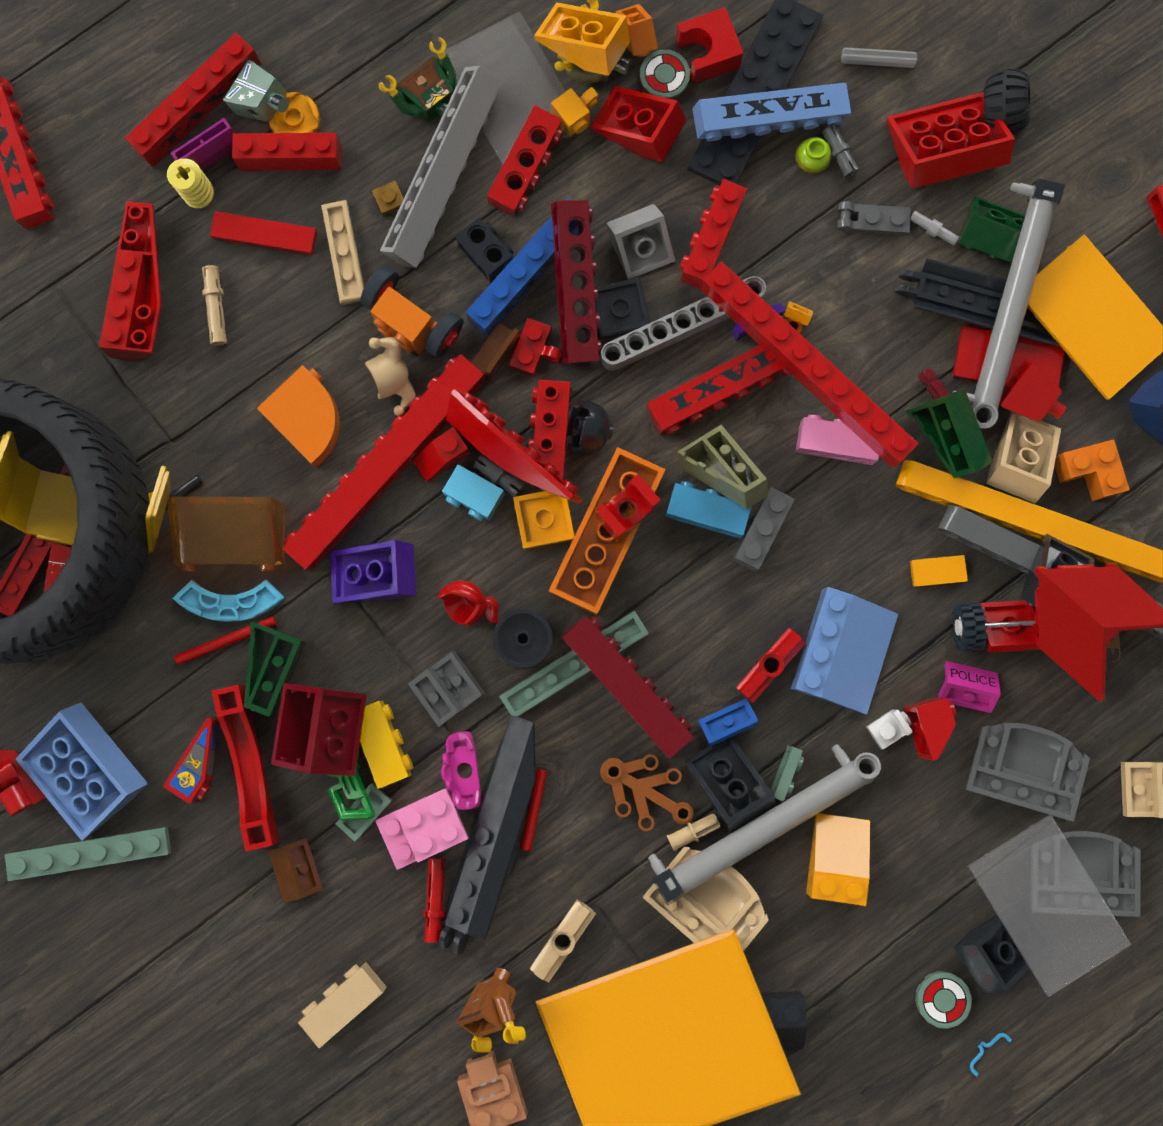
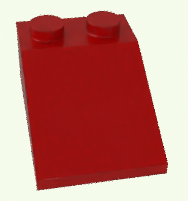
M615 86L592 123L591 129L641 157L663 162L687 120L677 100Z

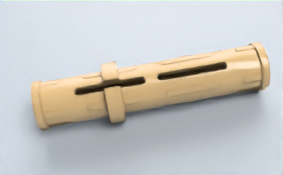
M208 265L202 267L204 279L202 294L207 306L210 345L220 346L227 344L222 306L224 291L220 285L219 267Z

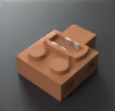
M491 1051L468 1059L466 1063L468 1073L459 1075L457 1083L470 1126H506L527 1119V1108L511 1058L497 1063L495 1053Z

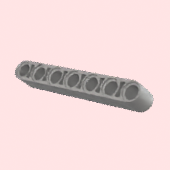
M752 276L742 280L749 287L757 289L759 296L763 298L766 292V285L763 279ZM705 297L608 342L602 348L601 363L609 371L621 369L730 317L709 297ZM709 309L713 316L709 318L703 317L700 314V310ZM683 319L686 320L690 326L688 328L683 329L678 327L676 322L678 320ZM662 330L665 332L666 337L661 340L653 336V332ZM632 341H639L643 348L633 350L629 344ZM616 352L620 358L616 361H609L606 358V354Z

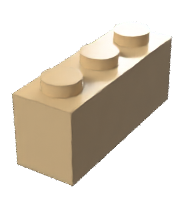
M367 962L360 968L355 964L344 974L346 978L344 982L339 986L336 982L333 983L322 993L325 998L317 1004L314 1000L302 1011L304 1017L298 1023L318 1048L322 1047L386 989V985Z

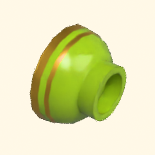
M810 137L803 140L797 147L795 153L796 162L804 172L810 174L820 173L830 165L832 159L831 148L824 139Z

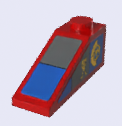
M207 717L163 785L164 788L189 804L204 800L211 789L208 785L213 779L219 720L216 717Z

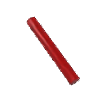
M537 769L536 781L532 791L521 849L531 851L547 775L546 770Z

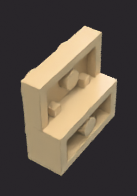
M1121 762L1123 816L1163 818V762Z

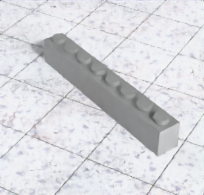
M481 66L464 68L380 249V252L404 267L417 268L418 264L423 260L426 246L434 236V229L438 220L445 212V205L450 195L455 191L456 181L466 167V160L470 151L477 143V136L481 127L485 125L488 119L487 114L492 104L498 98L501 83Z

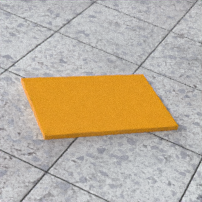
M1085 234L1068 246L1065 251L1036 275L1027 307L1106 400H1109L1121 388H1124L1130 380L1157 356L1162 354L1163 325Z

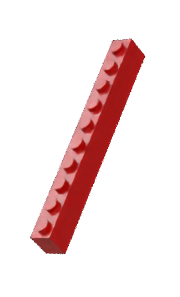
M722 261L703 279L700 290L892 468L901 463L919 444Z
M460 354L457 358L453 357L447 362L442 375L439 378L437 376L428 383L426 387L428 390L421 397L417 396L412 400L409 405V411L404 416L399 415L391 425L393 428L387 435L382 434L375 441V448L369 454L365 453L356 462L357 467L351 474L346 473L339 480L338 484L340 486L333 493L329 492L323 497L320 502L321 507L315 513L312 511L304 518L302 522L304 525L299 531H293L285 539L284 543L286 545L282 549L305 570L312 572L448 423L446 416L450 394L453 389L461 393L468 391L473 395L486 381L484 374L463 355Z

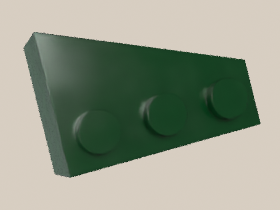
M965 388L905 411L909 417H914L922 428L920 432L924 438L928 436L936 447L934 452L953 478L976 472L993 463Z
M251 621L244 707L272 717L276 716L280 707L283 684H289L306 641Z

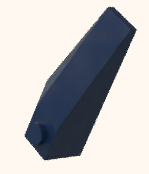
M1163 369L1143 383L1129 401L1133 421L1161 444H1163Z

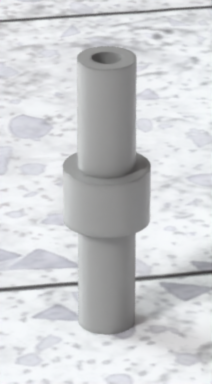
M914 211L910 218L911 221L926 229V233L934 238L938 236L953 246L959 239L958 235L942 227L943 223L936 219L932 221L917 211Z

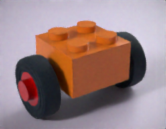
M384 265L380 267L367 281L360 298V302L371 310L370 313L374 318L373 323L378 327L377 330L386 338L395 337L401 342V348L409 354L413 351L420 356L426 348L432 355L436 357L442 356L456 343L464 320L451 311L438 323H434L429 314L394 290L398 283L399 274L390 266Z

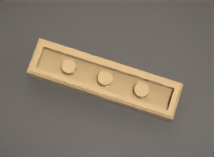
M347 200L321 205L341 305L360 302L364 283Z

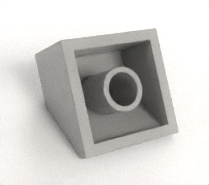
M654 204L606 223L613 247L628 280L675 261L664 215Z

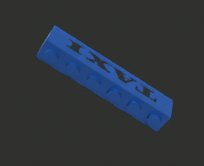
M552 216L465 312L468 321L486 337L492 333L497 324L504 320L555 263ZM570 222L569 231L572 235L577 236L579 229L575 223Z

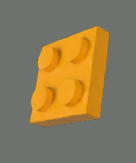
M547 491L513 497L524 550L574 539L575 536L567 499Z

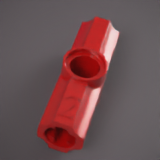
M787 628L771 648L759 658L755 666L735 688L753 703L776 676L782 673L784 667L806 643L796 632ZM768 658L776 661L777 668L773 673L767 672L764 668V662Z

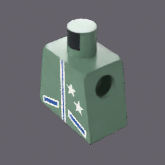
M250 60L246 62L223 99L236 115L265 122L270 121L276 111L284 113L289 107V100L285 97L286 90L278 80Z

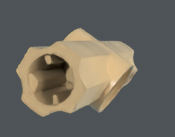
M577 899L559 926L553 931L550 939L530 966V970L539 978L549 983L567 955L573 951L576 942L594 918L596 912ZM565 934L570 938L571 942L568 946L561 947L556 943V937Z

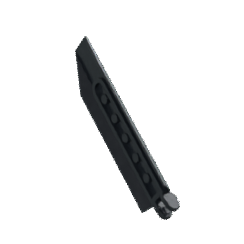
M927 258L921 273L910 270H901L898 277L901 280L918 282L917 287L897 285L895 293L907 298L914 297V308L993 329L1007 280ZM1027 307L1019 336L1062 348Z
M511 715L491 764L481 796V803L477 808L445 909V917L442 918L446 926L441 931L439 945L446 949L453 941L452 951L455 954L460 955L463 953L470 935L482 939L487 937L536 781L534 722Z

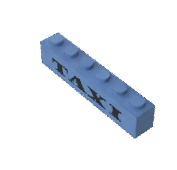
M846 83L700 99L692 108L697 139L706 138L709 142L719 140L722 136L731 135V138L735 139L744 137L747 133L755 132L759 136L778 129L781 133L794 130L795 127L802 126L805 130L816 128L819 124H827L831 127L835 124H842L843 120L851 114Z

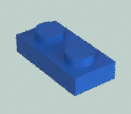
M747 698L698 720L710 747L759 725V721Z

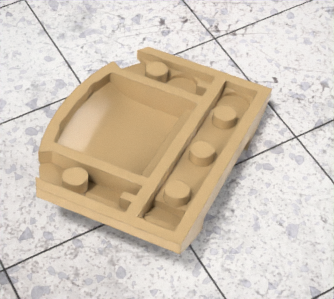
M683 847L666 870L676 867L701 851ZM732 866L684 894L682 898L668 906L655 884L643 896L648 903L694 943L735 929L744 951L769 921L755 890Z

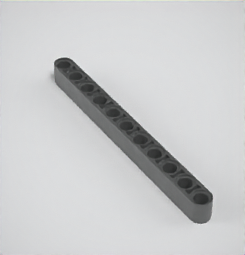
M948 505L937 529L942 534L1027 575L1040 545L955 505ZM1163 628L1141 629L1163 640Z

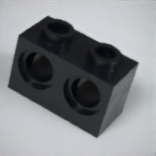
M477 218L455 238L458 247L491 283L513 260L512 254L514 252L505 241L501 243L496 237L497 232L489 222L484 224L480 218ZM476 236H483L485 238L481 243L472 242ZM495 254L502 257L500 261L495 263L488 260L490 256Z

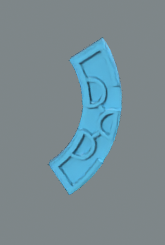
M191 580L172 599L186 610L198 616L211 620L234 622L261 616L277 607L286 598L268 580L263 581L260 585L249 591L237 595L216 594L204 589L194 580Z

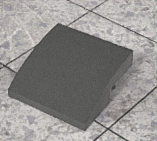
M455 650L408 683L438 727L485 694Z

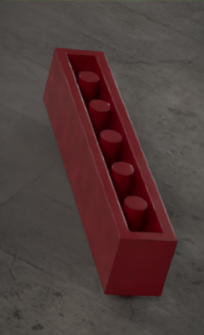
M584 615L561 637L670 759L694 738L689 732L692 727L682 716L679 719L675 717L671 712L674 709L673 705L664 696L659 699L653 692L657 687L647 676L642 679L636 673L639 669L636 663L629 656L626 659L618 652L621 649L620 645L611 636L606 639L600 632L604 627L594 616L589 619Z

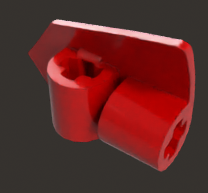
M0 750V801L10 817H13L40 802L46 796L17 762L16 758L19 754L14 750Z

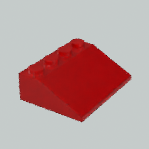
M984 92L887 116V124L902 172L912 189L1011 163L1015 138L1003 120H993L995 126L991 130L990 126L985 123Z

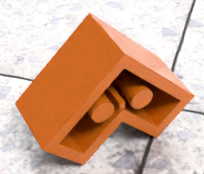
M1114 439L1064 452L1056 456L1054 467L1059 483L1085 477L1092 501L1115 496L1130 490Z

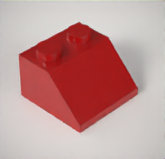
M931 698L904 706V712L912 722L910 728L913 733L911 734L919 758L928 760L938 759L956 726L954 718L957 717L954 704L949 702L948 698Z

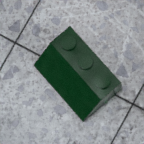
M974 195L960 231L959 243L966 249L972 251L977 249L985 252L993 259H1004L1012 264L1025 214Z

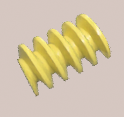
M179 159L169 166L167 170L169 183L190 207L203 208L211 203L214 197V188L194 161Z

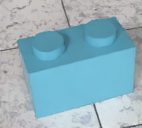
M460 465L456 466L442 490V493L447 497L446 502L456 508H459L460 505L469 509L468 514L479 521H482L483 518L490 521L505 495L503 489Z

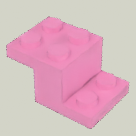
M447 788L375 820L397 870L415 861L418 863L469 838Z

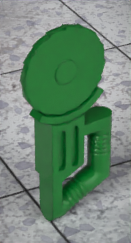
M358 763L356 764L355 776L328 775L338 778L340 783L329 788L328 792L341 821L367 820L376 816L357 770L360 767ZM344 790L346 798L349 800H361L365 809L348 810L341 791Z

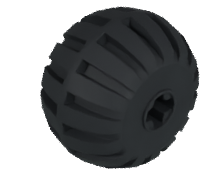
M1012 68L995 72L987 78L984 86L985 123L990 126L991 130L995 126L993 120H1003L1012 134L1026 128L1030 121L1031 112L1029 76L1024 71Z

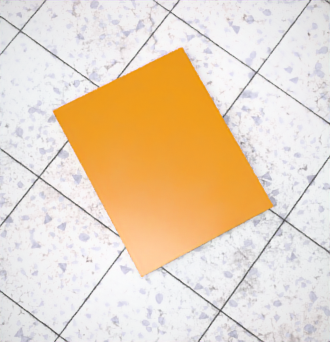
M735 929L536 1001L583 1126H711L801 1095Z

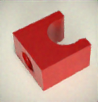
M726 7L677 24L675 40L678 47L684 48L689 44H698L708 51V55L703 58H697L692 62L690 72L692 84L739 69L743 50Z
M637 474L615 498L607 504L603 503L596 509L595 518L615 541L619 542L658 508L660 498ZM626 504L631 505L635 513L631 517H624L619 512L620 507Z

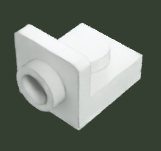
M892 709L866 726L880 749H885L904 735L913 733L910 728L912 722L907 714L903 711L900 713L899 710Z

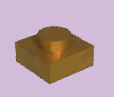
M396 181L372 190L383 217L399 210L404 199Z

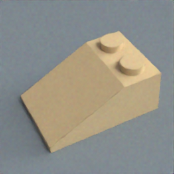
M1011 411L992 459L993 463L990 465L986 484L1036 503L1051 485L1061 428L1043 421H1035Z

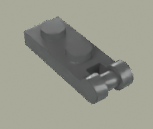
M848 201L840 202L838 204L840 220L837 222V230L842 232L907 236L910 232L911 208L854 204ZM851 215H857V221L850 220Z

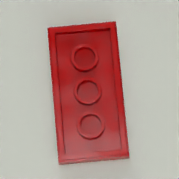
M968 326L961 327L952 378L978 383L992 331ZM1018 337L1004 388L1025 359L1034 364L1059 387L1065 351L1060 347Z

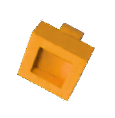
M789 301L784 316L788 323L791 321L798 324L797 331L801 333L803 324L808 326L813 311Z

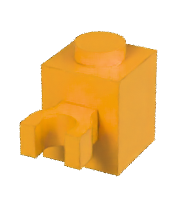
M591 87L581 97H578L574 90L570 88L551 102V114L562 119V128L569 137L575 133L580 134L588 127L590 123V111L588 109L598 104L596 99L598 94Z

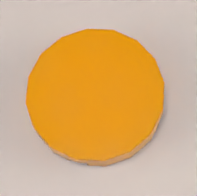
M286 93L285 97L289 100V107L284 113L275 112L269 121L272 131L274 133H316L319 129L320 115L315 103L310 97L300 95V93Z

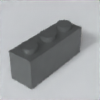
M771 487L768 490V496L762 500L732 561L753 572H757L795 499Z

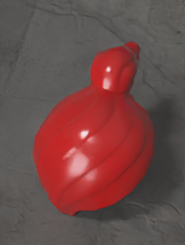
M454 581L442 588L438 595L439 599H443L445 610L450 618L458 624L467 625L468 627L473 626L484 613L487 621L497 624L500 621L498 619L499 604L497 600L491 596L484 597L481 589L470 581Z

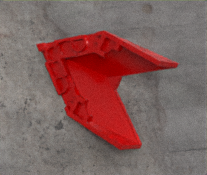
M1106 564L1105 567L1063 565L1057 566L1056 569L1035 566V576L1039 578V587L1035 589V624L1039 626V635L1035 637V645L1098 701L1102 702L1105 699L1107 644L1123 630L1163 628V608L1115 564Z

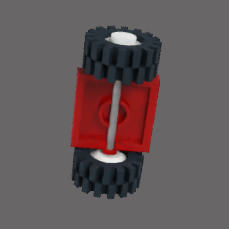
M1025 600L956 603L953 607V619H951V624H953L952 633H954L953 640L956 641L955 646L960 652L983 650L984 646H987L988 653L1041 650L1035 645V637L1039 635V626L1035 624V607L1033 608Z

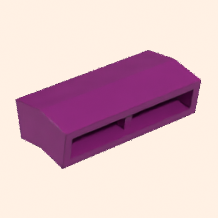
M223 118L171 152V155L175 161L190 159L203 171L232 152L233 134L235 132L226 119Z

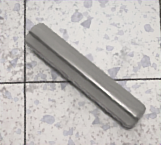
M843 48L841 62L843 64L913 68L917 62V53L910 51Z

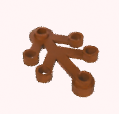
M647 754L642 759L623 763L618 758H609L601 765L600 774L606 783L612 785L616 801L615 812L618 816L627 817L631 812L630 804L625 801L623 783L633 791L639 815L638 826L641 830L650 831L654 827V820L649 815L645 797L671 812L673 819L679 824H687L692 820L694 812L688 803H676L651 788L666 783L678 784L682 778V774L678 769L670 768L661 774L636 779L628 773L644 768L650 771L655 770L659 764L658 758L655 755ZM648 757L655 759L653 767L646 766L645 761ZM612 766L619 769V773L615 777L610 776L608 773L609 768ZM671 771L678 773L676 781L669 780L668 775ZM620 804H626L628 806V811L626 813L621 814L620 812H618V806ZM680 809H687L688 815L686 818L678 816ZM644 818L651 820V825L647 828L641 825V821Z

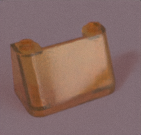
M270 497L168 498L174 564L180 567V571H196V567L202 565L259 566V571L267 572L275 571V567H284V550L282 548L284 547L285 504L279 500Z

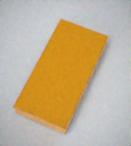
M964 555L910 561L913 587L968 581Z

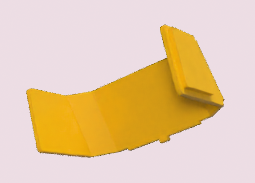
M7 431L6 435L3 434L0 442V520L25 534L37 536V539L73 546L77 530V496L72 477L40 470L21 459L14 434L11 431ZM161 466L154 491L148 493L150 504L145 518L148 553L153 552L171 490L170 472L166 471L165 466Z

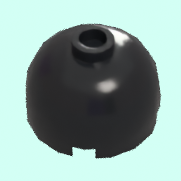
M579 400L577 402L580 404L579 408L573 407L569 419L567 435H572V443H568V448L572 452L591 454L600 450L607 442V439H611L613 425L610 424V418L606 410L599 404Z

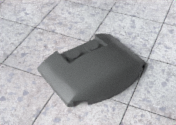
M1002 723L990 727L989 725L981 727L965 790L1074 822L1090 758L1086 754L1082 755L1073 745L1074 743L1041 727L1021 723Z
M1092 831L1061 832L1045 837L1039 842H1034L1030 845V912L1140 917L1141 850L1135 846L1131 848L1122 839Z

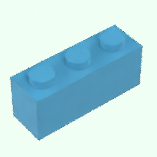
M681 481L680 484L675 483L665 517L735 538H742L751 507L745 509L729 498L722 497L721 493L713 489H706L705 492L695 489L696 485L689 482Z

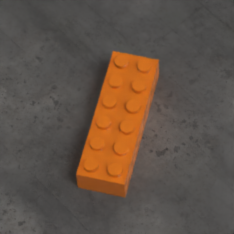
M617 447L549 589V594L596 616L598 615L641 523L619 542H616L595 518L596 509L603 503L607 504L615 498L637 474L655 493L666 469ZM628 504L621 506L619 509L620 514L624 517H631L635 513L633 507Z

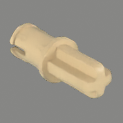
M710 814L692 824L690 822L687 823L688 826L667 835V838L673 850L676 851V849L695 840L699 842V838L719 829L720 823L715 814Z

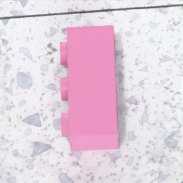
M808 415V417H804L801 420L795 453L873 465L878 461L879 455L840 419H834V422L823 420L824 417L820 415Z

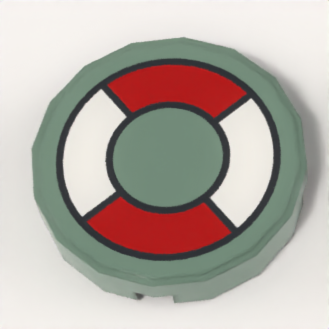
M672 50L652 52L644 59L640 67V84L645 93L674 100L682 95L689 84L690 68L688 63L679 53Z
M937 971L928 974L921 984L918 985L915 1002L919 1013L928 1023L938 1028L948 1029L958 1026L967 1018L971 1010L972 997L968 986L961 978L950 972Z

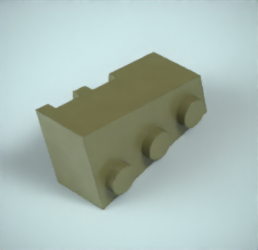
M722 425L677 451L680 469L745 509L768 496L767 478Z

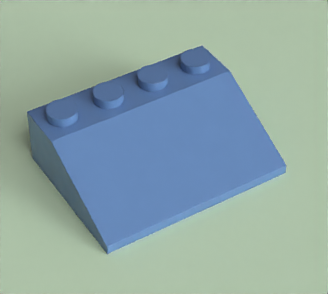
M831 587L822 589L805 641L806 644L804 645L790 689L867 715L898 614Z
M82 703L59 711L16 758L17 762L81 841L88 838L148 785Z

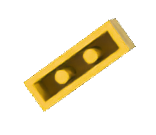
M377 701L365 706L360 744L378 789L411 776L410 770L413 769L409 755H404L400 745L404 744L401 733L398 729L394 730L391 720L394 719L393 712L389 704L385 705L383 701Z

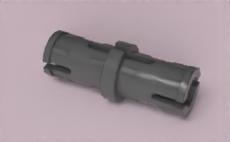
M836 124L823 130L822 136H824L832 151V159H836L844 174V178H849V174L853 176L860 170L850 153L851 147L848 143L844 142Z
M481 454L478 459L486 467L476 461L473 468L491 479L490 483L495 486L498 484L513 497H517L519 492L511 486L514 485L522 491L525 484L519 482L508 474L505 469L497 466L484 454Z

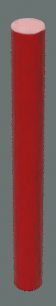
M274 616L258 622L270 628L277 626ZM250 626L174 656L177 665H181L251 636Z

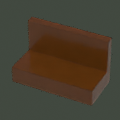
M498 323L471 363L485 377L492 381L516 347L520 338L519 330L514 328L511 331L501 323Z
M307 838L268 851L284 903L298 900L323 890Z

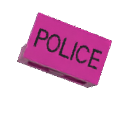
M946 661L944 664L945 681L938 694L939 698H948L949 702H952L954 705L992 713L1001 695L998 673Z

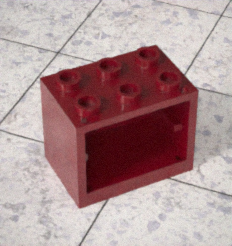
M284 683L271 765L309 774L355 776L367 694Z

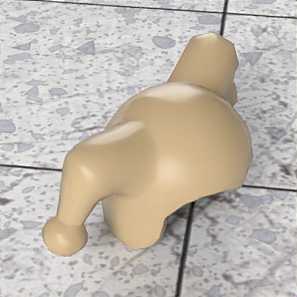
M373 337L369 340L371 348L377 349L380 346L385 348L384 353L365 363L379 391L377 397L378 399H383L394 394L401 396L402 401L400 405L394 408V413L397 416L404 415L405 409L416 397V393L408 379L407 365L401 359V342L395 337L382 339Z

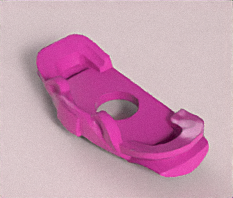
M466 731L454 733L447 738L446 753L443 754V765L441 768L442 780H444L448 792L452 793L455 807L460 810L475 809L481 803L476 749L471 733ZM468 763L472 767V774L469 778H462L459 775L458 767L460 764Z

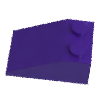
M394 540L330 551L332 603L393 600L416 596L413 544Z

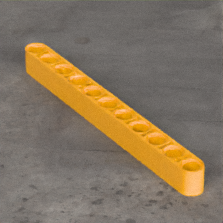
M904 460L895 486L903 491L945 506H958L992 523L1039 540H1043L1047 533L1097 561L1115 564L1122 570L1163 583V550L963 478H953L949 473L915 461Z

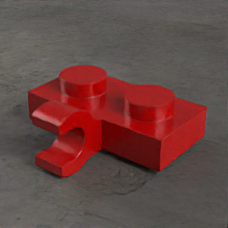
M527 318L510 361V368L534 376L541 358L559 363L562 355L560 353L561 349L546 346L552 326Z

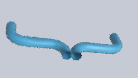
M999 1033L989 1043L982 1041L978 1045L980 1052L970 1062L969 1066L975 1076H978L979 1073L974 1069V1064L983 1056V1047L989 1048L993 1046L1001 1037L1011 1042L1012 1039L1007 1034Z

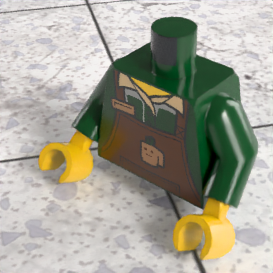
M438 37L441 42L440 50H435L433 43H429L430 50L438 55L437 59L432 56L398 83H396L393 76H385L390 82L389 89L382 82H379V89L382 92H389L391 94L390 99L403 114L418 119L423 117L428 122L438 115L442 118L457 86L456 70L449 55L444 52L446 42Z

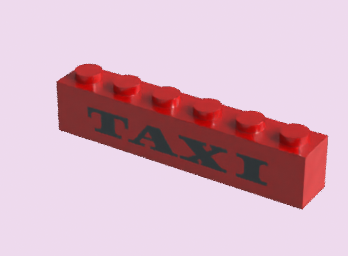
M235 33L125 137L127 142L153 168L223 101L248 60L258 66L261 65L255 50L241 36Z
M0 75V179L15 221L23 228L28 229L53 220L54 216L51 209H54V204L51 197L44 190L43 186H46V181L35 164L38 163V158L33 148L29 146V132L25 125L21 123L20 117L23 116L21 109L13 100L12 95L15 94L13 86L8 79H4Z
M759 345L648 402L646 409L660 436L666 432L669 436L681 430L682 424L688 421L693 424L703 419L705 412L711 409L714 412L719 411L728 405L727 401L735 397L737 400H740L751 393L750 389L758 385L760 388H764L774 382V377L780 374L785 377L790 373Z

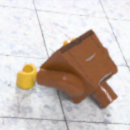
M496 968L493 977L478 982L456 1022L474 1035L471 1046L475 1052H490L492 1047L490 1037L482 1036L503 1030L504 1025L506 1026L503 1032L504 1041L510 1044H518L519 1041L525 1040V1029L522 1026H514L513 1023L515 1016L511 1006L516 991L507 984L511 974L503 968Z

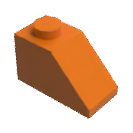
M640 4L615 11L616 14L627 16L630 38L627 48L633 56H646L652 50L658 49L653 19Z

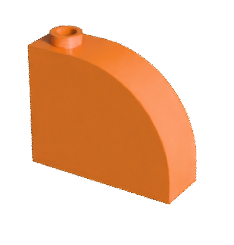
M302 365L257 409L317 468L330 455L336 445L340 431V417L334 399L320 383L323 378L313 368L308 371Z

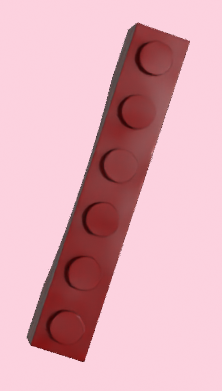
M234 685L213 690L212 695L217 718L224 732L234 766L239 796L240 828L245 852L272 846L279 843L280 840L253 713L251 709L244 707L246 685Z

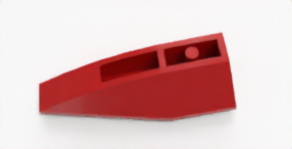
M127 201L99 348L109 358L136 361L153 354L162 301L154 206L149 203Z
M453 389L450 394L446 420L474 447L498 466L521 480L551 494L580 504L583 499L576 494L579 489L567 479L563 482L558 477L560 472L549 462L545 465L540 460L542 455L532 446L528 448L522 444L524 438L513 429L509 432L504 427L507 423L496 413H491L488 410L489 406L478 397L475 398L468 391L461 393Z

